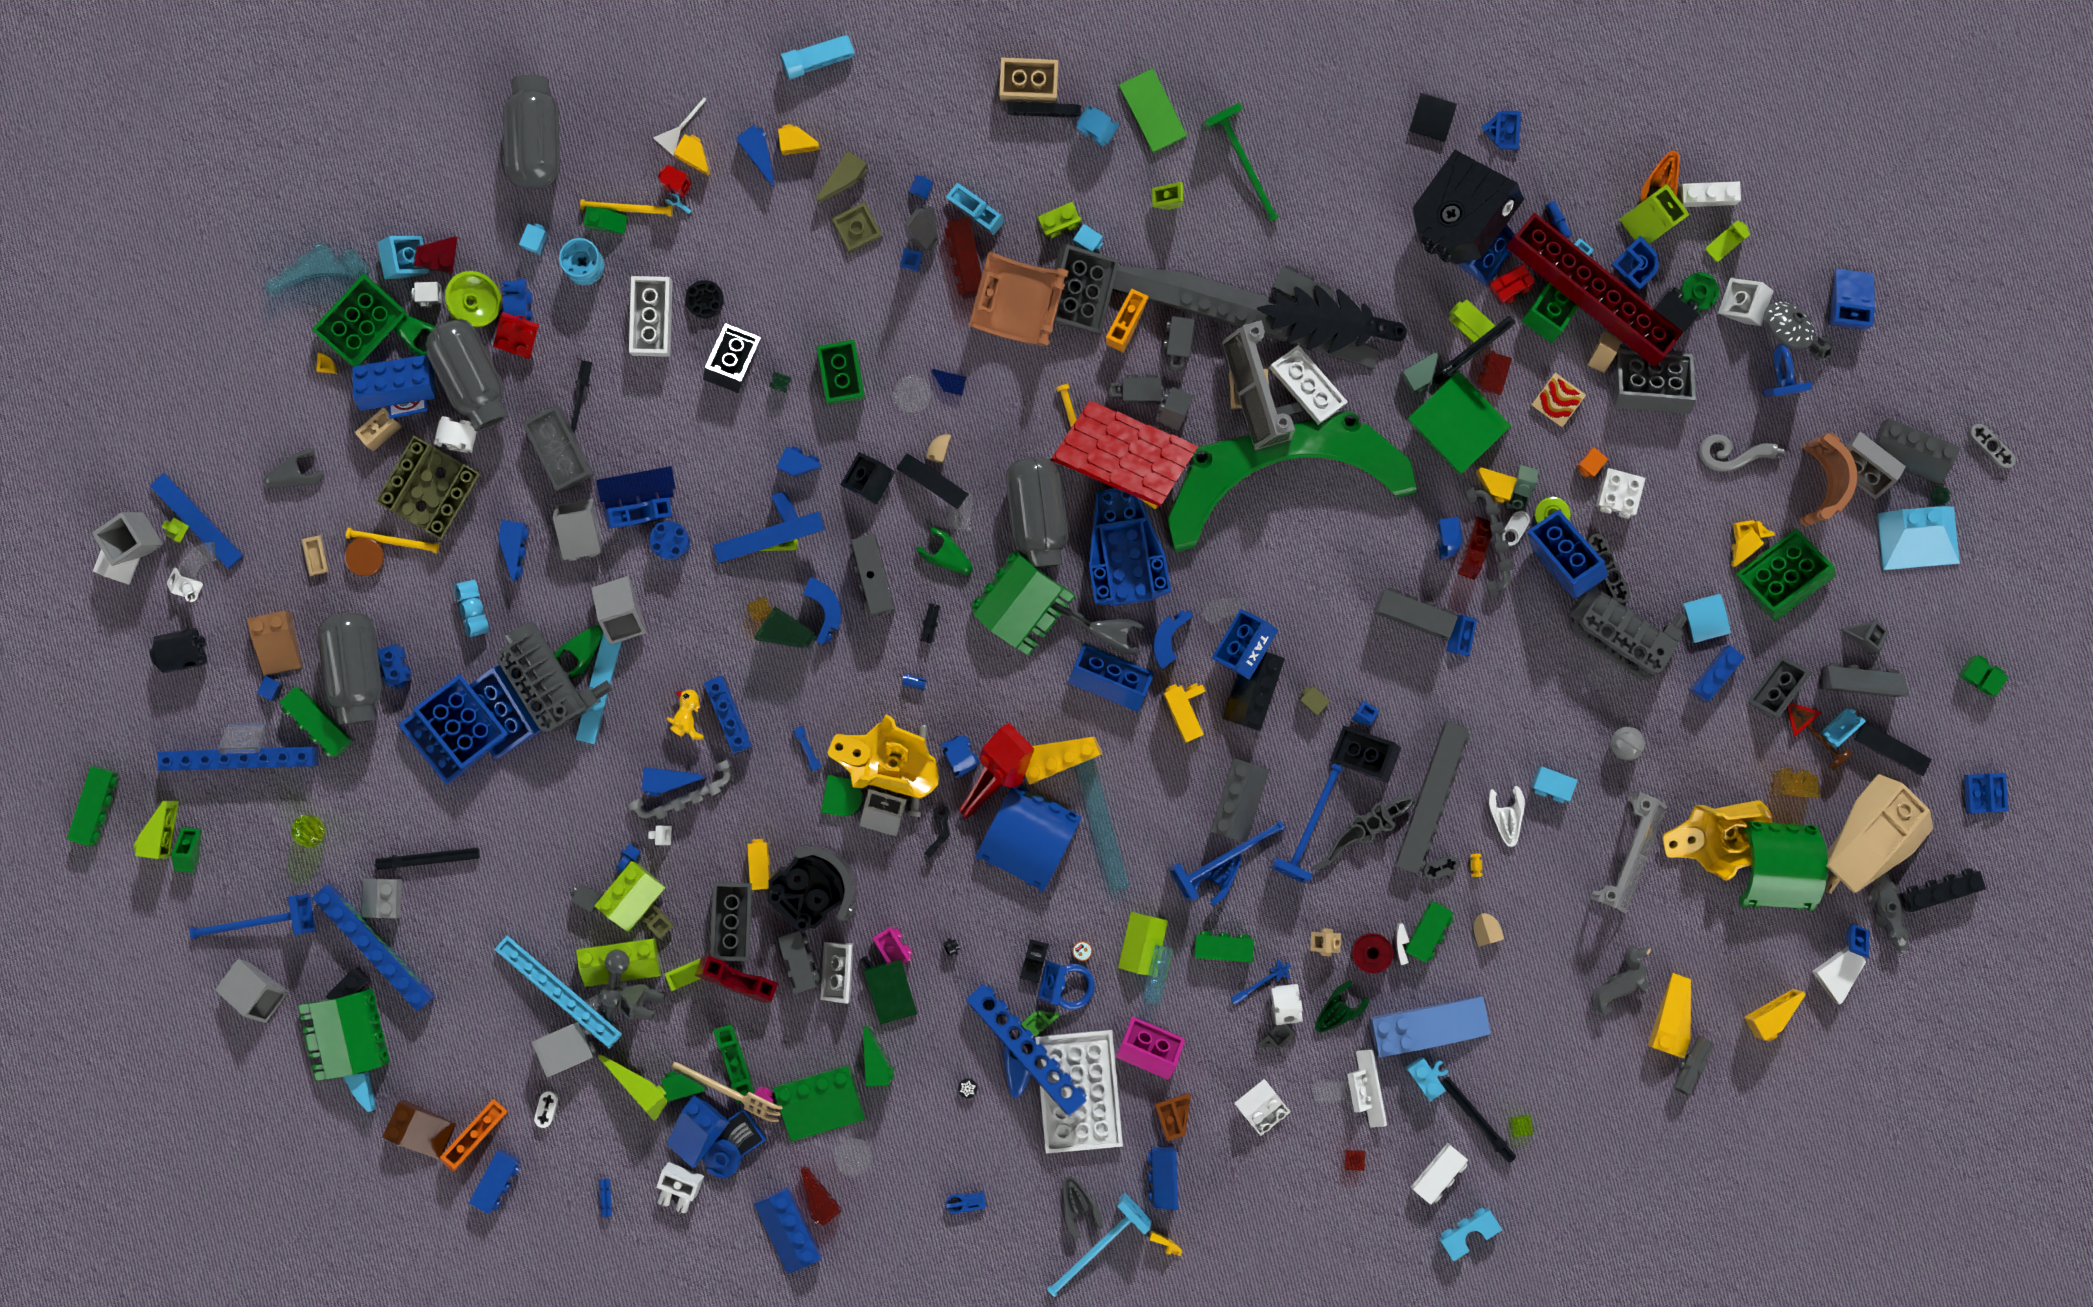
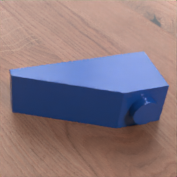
M752 125L739 135L736 140L773 187L775 186L768 144L765 139L767 135L761 127L757 129L755 125Z

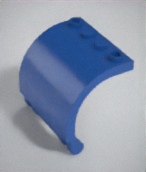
M1023 785L1010 788L975 858L986 861L990 866H997L1027 882L1026 885L1030 887L1033 885L1038 888V891L1043 893L1082 817L1060 806L1058 803L1052 802L1042 795L1025 788Z

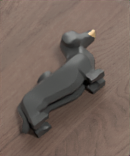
M1633 946L1626 950V970L1619 975L1614 973L1608 976L1607 982L1593 992L1592 999L1595 1004L1592 1007L1593 1011L1598 1009L1602 1015H1605L1613 1010L1611 1006H1608L1613 999L1631 994L1637 987L1642 991L1651 987V984L1645 980L1647 971L1642 963V959L1650 953V947L1639 949Z

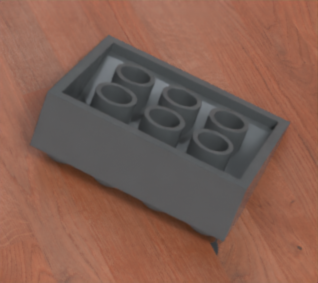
M1068 244L1060 246L1054 269H1065L1068 271V275L1063 282L1065 286L1060 296L1053 323L1102 334L1119 260Z
M1618 348L1614 382L1615 408L1691 414L1696 402L1693 354L1668 352L1665 358L1653 367L1634 350Z

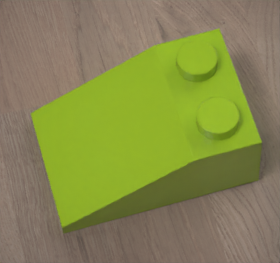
M163 801L134 843L135 856L153 859L170 858L179 801Z

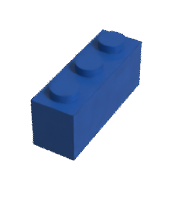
M1731 645L1724 646L1689 691L1702 702H1709L1745 657Z
M501 1149L498 1150L472 1195L469 1204L487 1214H490L493 1210L497 1211L502 1202L499 1200L502 1193L506 1194L511 1186L508 1182L520 1170L518 1164L521 1160Z

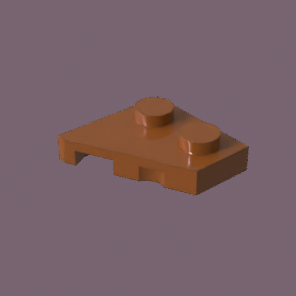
M1190 1092L1155 1103L1167 1141L1185 1136L1191 1099Z

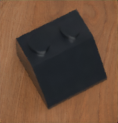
M858 452L840 485L877 505L888 484L891 482L895 471L882 462Z

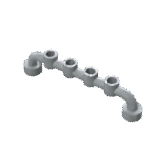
M726 759L715 764L718 772L723 771V777L720 780L676 798L653 810L644 811L641 806L644 805L642 798L636 799L627 805L630 811L634 810L641 818L650 819L657 817L659 820L668 816L667 811L671 809L677 812L686 807L685 803L689 801L695 804L703 800L702 796L707 793L713 796L721 792L720 788L730 780L731 772L729 767L732 766L730 759Z

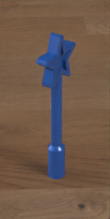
M1278 959L1277 967L1270 968V971L1273 973L1247 990H1243L1230 998L1235 1005L1248 997V994L1275 977L1276 981H1279L1282 976L1290 978L1287 970L1291 964L1283 965Z

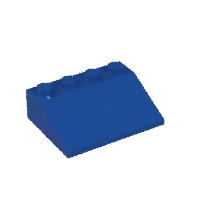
M500 665L493 667L470 684V687L508 733L490 751L495 760L542 731L537 726Z

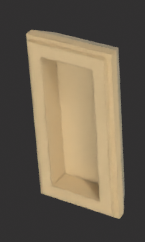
M321 535L302 539L310 577L328 573L329 570Z

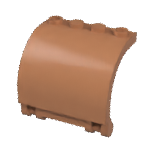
M988 252L968 326L1009 340L1038 346H1048L1050 341L1048 340L1049 334L1053 330L1054 318L1062 290H1064L1065 286L1063 282L1068 275V271L1061 268L1056 270L1036 267Z
M1826 433L1812 439L1802 447L1820 462L1825 470L1828 481L1827 493L1822 504L1815 512L1803 515L1800 518V523L1803 526H1809L1815 522L1830 519L1834 514L1841 512L1852 498L1856 488L1857 469L1855 461L1849 450L1839 442L1840 438L1833 433Z

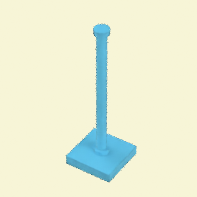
M1126 1193L1119 1197L1117 1205L1126 1217L1053 1286L1050 1285L1047 1288L1052 1296L1058 1295V1291L1131 1222L1144 1235L1150 1230L1152 1220Z

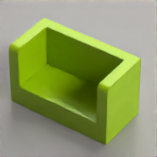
M701 958L665 973L671 991L701 979L695 976Z

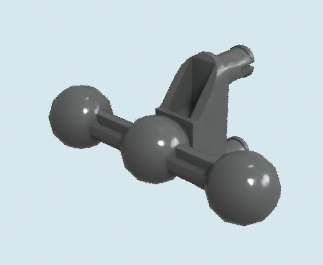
M613 950L605 958V967L610 974L608 985L601 990L600 1000L605 1006L604 1019L620 1032L619 1024L615 1020L617 1007L618 1011H621L627 1019L639 1018L653 1021L656 1010L642 1007V1005L646 1001L663 1004L666 992L650 989L648 985L644 984L625 986L622 989L620 987L621 973L628 969L630 963L629 956L622 950Z

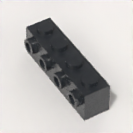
M1969 868L1962 870V874L1959 875L1949 874L1943 876V879L1936 881V879L1924 882L1925 885L1920 887L1918 885L1907 887V891L1900 893L1905 911L1915 912L1986 890L1981 871Z

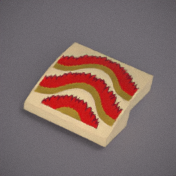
M1555 372L1531 405L1563 427L1586 394Z

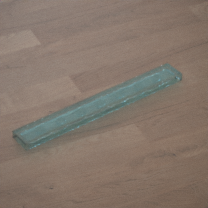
M1094 759L1077 765L1076 769L1111 892L1129 888L1130 885Z

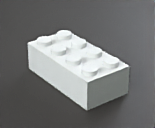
M631 276L629 353L632 356L670 357L673 283L670 277Z

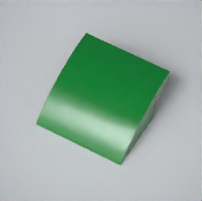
M1460 371L1452 376L1407 419L1408 423L1458 475H1461L1511 427Z

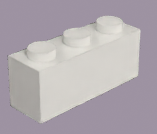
M1740 181L1682 184L1678 188V199L1684 207L1736 205L1741 201Z
M1447 1142L1413 1183L1411 1188L1430 1205L1433 1202H1438L1443 1195L1441 1192L1445 1187L1449 1188L1455 1181V1175L1458 1172H1463L1466 1168L1468 1159Z

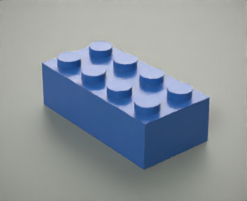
M427 355L352 367L353 398L359 411L435 399V372Z

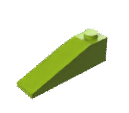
M600 1054L598 1058L629 1094L632 1095L649 1117L655 1121L668 1102L664 1097L667 1093L660 1085L656 1087L649 1080Z

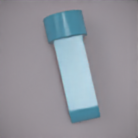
M845 35L798 51L795 49L782 53L780 57L788 80L803 76L806 72L849 59L855 55L849 36Z

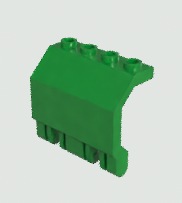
M1017 549L1008 556L1007 563L1003 568L997 570L993 581L986 584L983 594L973 601L971 610L973 615L992 633L1029 656L1034 647L1038 645V642L1030 637L1029 633L1033 631L1043 638L1046 635L1045 632H1048L1057 621L1055 616L1060 617L1061 612L1053 607L1052 604L1056 601L1061 606L1067 608L1068 602L1071 603L1076 595L1037 570L1026 560L1024 554Z
M372 988L340 998L297 1005L299 1014L308 1013L301 1015L300 1020L312 1019L313 1026L309 1025L302 1028L303 1033L311 1032L304 1035L307 1050H319L309 1053V1058L320 1056L322 1062L311 1066L312 1070H318L313 1072L314 1081L355 1075L390 1063L389 1053L384 1040L385 1036L380 1023V1015L376 1006V997Z

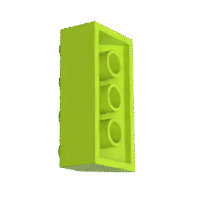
M656 938L576 950L578 968L584 987L608 984L610 972L605 967V958L613 950H622L629 956L630 963L628 969L621 973L620 982L661 976Z

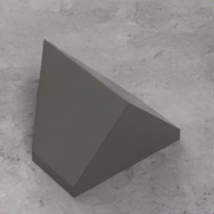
M1876 620L1841 629L1868 654L1878 653L1889 633Z

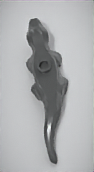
M1413 795L1394 798L1386 807L1382 803H1377L1367 814L1363 816L1355 815L1349 826L1337 838L1328 856L1323 861L1314 865L1312 870L1317 871L1327 866L1337 858L1345 847L1354 842L1371 843L1374 840L1375 834L1381 831L1393 830L1395 822L1392 819L1406 813L1415 803Z
M1887 871L1874 880L1873 889L1870 890L1869 901L1876 904L1878 910L1875 918L1876 924L1879 927L1888 926L1892 943L1897 951L1903 954L1908 950L1909 932L1902 924L1906 914L1901 907L1898 897L1900 891L1890 879Z

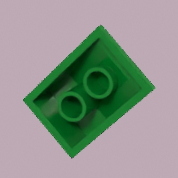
M1548 282L1521 322L1552 344L1563 332L1579 306Z
M867 1024L863 1027L866 1087L889 1086L895 1078L894 1067H891L890 1061L870 1025Z

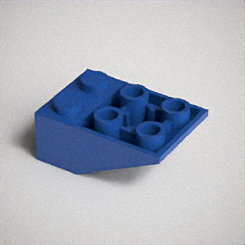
M1836 268L1828 325L1861 330L1873 327L1875 312L1874 273Z

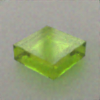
M1529 1114L1510 1117L1513 1137L1533 1134Z

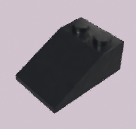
M725 323L705 366L703 380L739 393L761 337Z
M1343 725L1330 761L1388 783L1401 747L1395 742Z

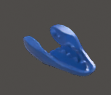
M1241 854L1193 881L1192 885L1195 890L1199 889V885L1204 879L1211 880L1220 888V892L1216 897L1210 900L1211 906L1220 902L1228 893L1240 866Z
M1004 1045L1003 1059L1009 1092L1012 1097L1019 1098L1023 1094L1031 1074L1017 1059L1011 1057L1010 1051Z

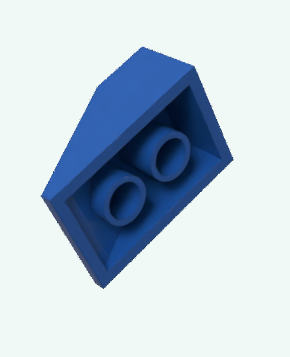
M644 767L641 791H646V795L660 796V793H667L704 780L707 775Z
M693 1096L682 1110L666 1144L692 1168H695L730 1122L704 1098Z

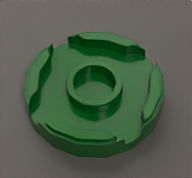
M1698 272L1692 274L1681 285V291L1684 293L1683 297L1687 300L1690 298L1699 305L1698 309L1700 311L1710 308L1719 298V286L1715 278L1708 273Z

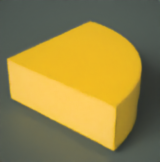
M318 353L316 372L337 374L334 361L327 355Z

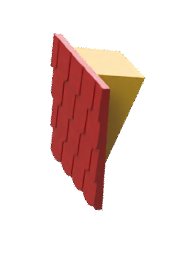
M1089 401L1050 460L1136 496L1156 509L1162 505L1198 446L1151 425L1143 424L1118 411L1115 412L1096 402Z

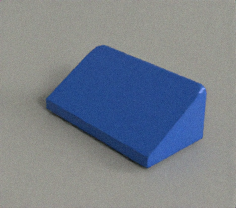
M786 492L771 495L783 522L799 518Z
M1456 615L1458 618L1448 640L1446 651L1469 657L1477 619Z

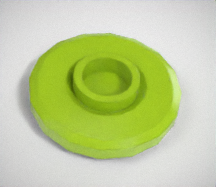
M1545 498L1539 502L1535 509V521L1538 524L1557 510H1560L1570 521V508L1560 498Z

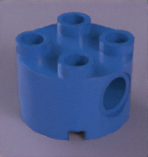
M664 521L658 523L653 528L650 534V546L657 556L665 560L675 561L688 552L690 536L682 525L674 521Z
M961 734L940 744V748L943 749L941 751L951 771L954 770L956 772L954 773L956 778L977 769V765L980 764L977 755L973 752L971 753L969 749L972 745L968 737Z

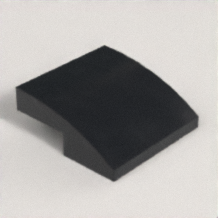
M1420 93L1409 131L1445 142L1457 103Z

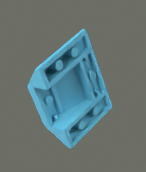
M1939 506L1877 513L1883 570L1960 564L1954 507Z

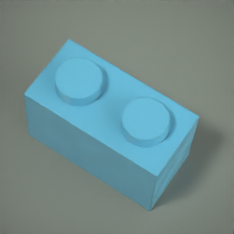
M1538 766L1531 788L1535 790V794L1543 797L1548 794L1553 796L1552 800L1563 804L1564 801L1570 802L1578 780Z

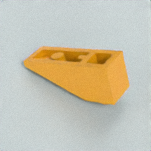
M1131 288L1106 336V345L1124 353L1149 296Z

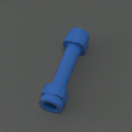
M803 726L792 730L809 761L807 764L811 771L822 768L819 759H816L806 739V731Z

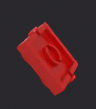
M502 312L493 347L530 359L540 324L525 320V317L521 315L516 317Z

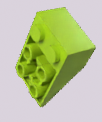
M1666 184L1619 220L1635 241L1641 236L1650 244L1690 214L1668 184Z

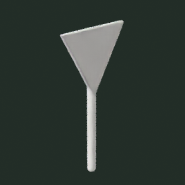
M703 98L679 127L653 137L673 156L677 148L681 129L704 104L706 98Z

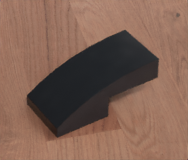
M1030 939L1020 979L1039 983L1049 944Z

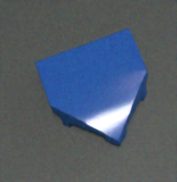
M1498 111L1481 128L1499 149L1519 150L1522 112Z

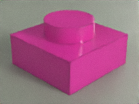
M760 1086L754 1093L771 1103L775 1099L772 1096L774 1093L767 1087L762 1088Z

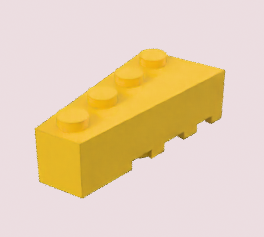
M1096 737L1032 746L1034 752L1025 775L1029 784H1034L1103 754Z

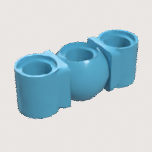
M470 580L456 583L454 585V593L457 602H461L459 608L462 617L465 619L463 623L467 636L473 637L488 633L489 625L485 614L482 615L483 604L478 599L480 594L476 581Z

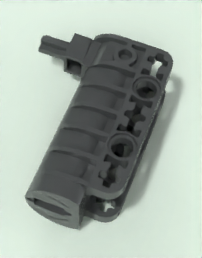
M534 621L528 622L507 634L504 638L509 645L501 649L497 654V660L539 729L544 732L562 729L601 702L600 698L613 690L607 680L594 689L593 687H588L582 692L581 690H576ZM504 652L506 653V655H505L506 661H503V660H502V658L504 657V654H503Z

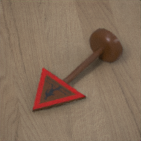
M1789 703L1787 711L1794 737L1807 727L1836 757L1829 765L1833 771L1853 754L1850 749H1846L1839 755L1810 724L1822 712Z

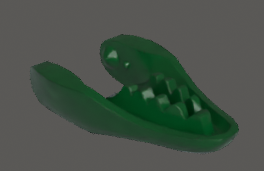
M1351 980L1338 986L1322 1009L1315 1023V1029L1319 1033L1331 1030L1358 1017L1369 1004L1368 998H1363L1361 1003L1355 1008H1350L1342 1001L1340 994L1352 986Z

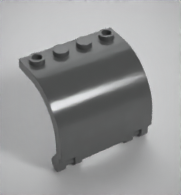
M806 844L796 847L794 850L796 857L802 858L815 855L829 861L837 868L842 876L845 888L844 899L837 919L845 921L854 916L857 904L854 903L858 888L856 875L850 863L840 853L822 845L811 846Z

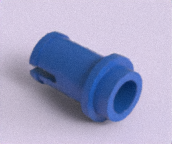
M908 673V675L904 674L902 685L905 688L912 687L924 691L927 679L911 676Z

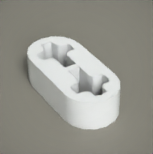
M554 1091L544 1092L539 1099L534 1121L541 1128L548 1127L554 1119L558 1104V1095ZM551 1095V1099L554 1102H551L547 1108V1101L544 1100V1097ZM544 1111H547L546 1118H548L549 1121H546L543 1124L541 1123L542 1119H539V1116H542L544 1114Z

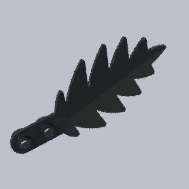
M1315 285L1314 290L1317 303L1296 286L1294 287L1297 304L1285 296L1275 294L1277 305L1257 307V310L1261 313L1275 318L1271 329H1279L1295 324L1287 338L1288 343L1314 331L1306 347L1307 351L1323 344L1335 334L1336 336L1328 349L1329 354L1347 346L1356 338H1358L1356 342L1358 347L1364 344L1371 336L1399 342L1404 340L1407 335V329L1404 324L1373 317L1371 310L1365 303L1361 304L1360 310L1354 301L1340 289H1336L1339 306L1320 286Z

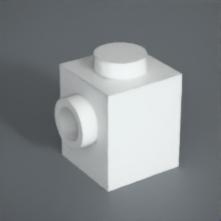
M438 282L414 283L415 288H412V299L423 308H431L432 304H442L441 284Z

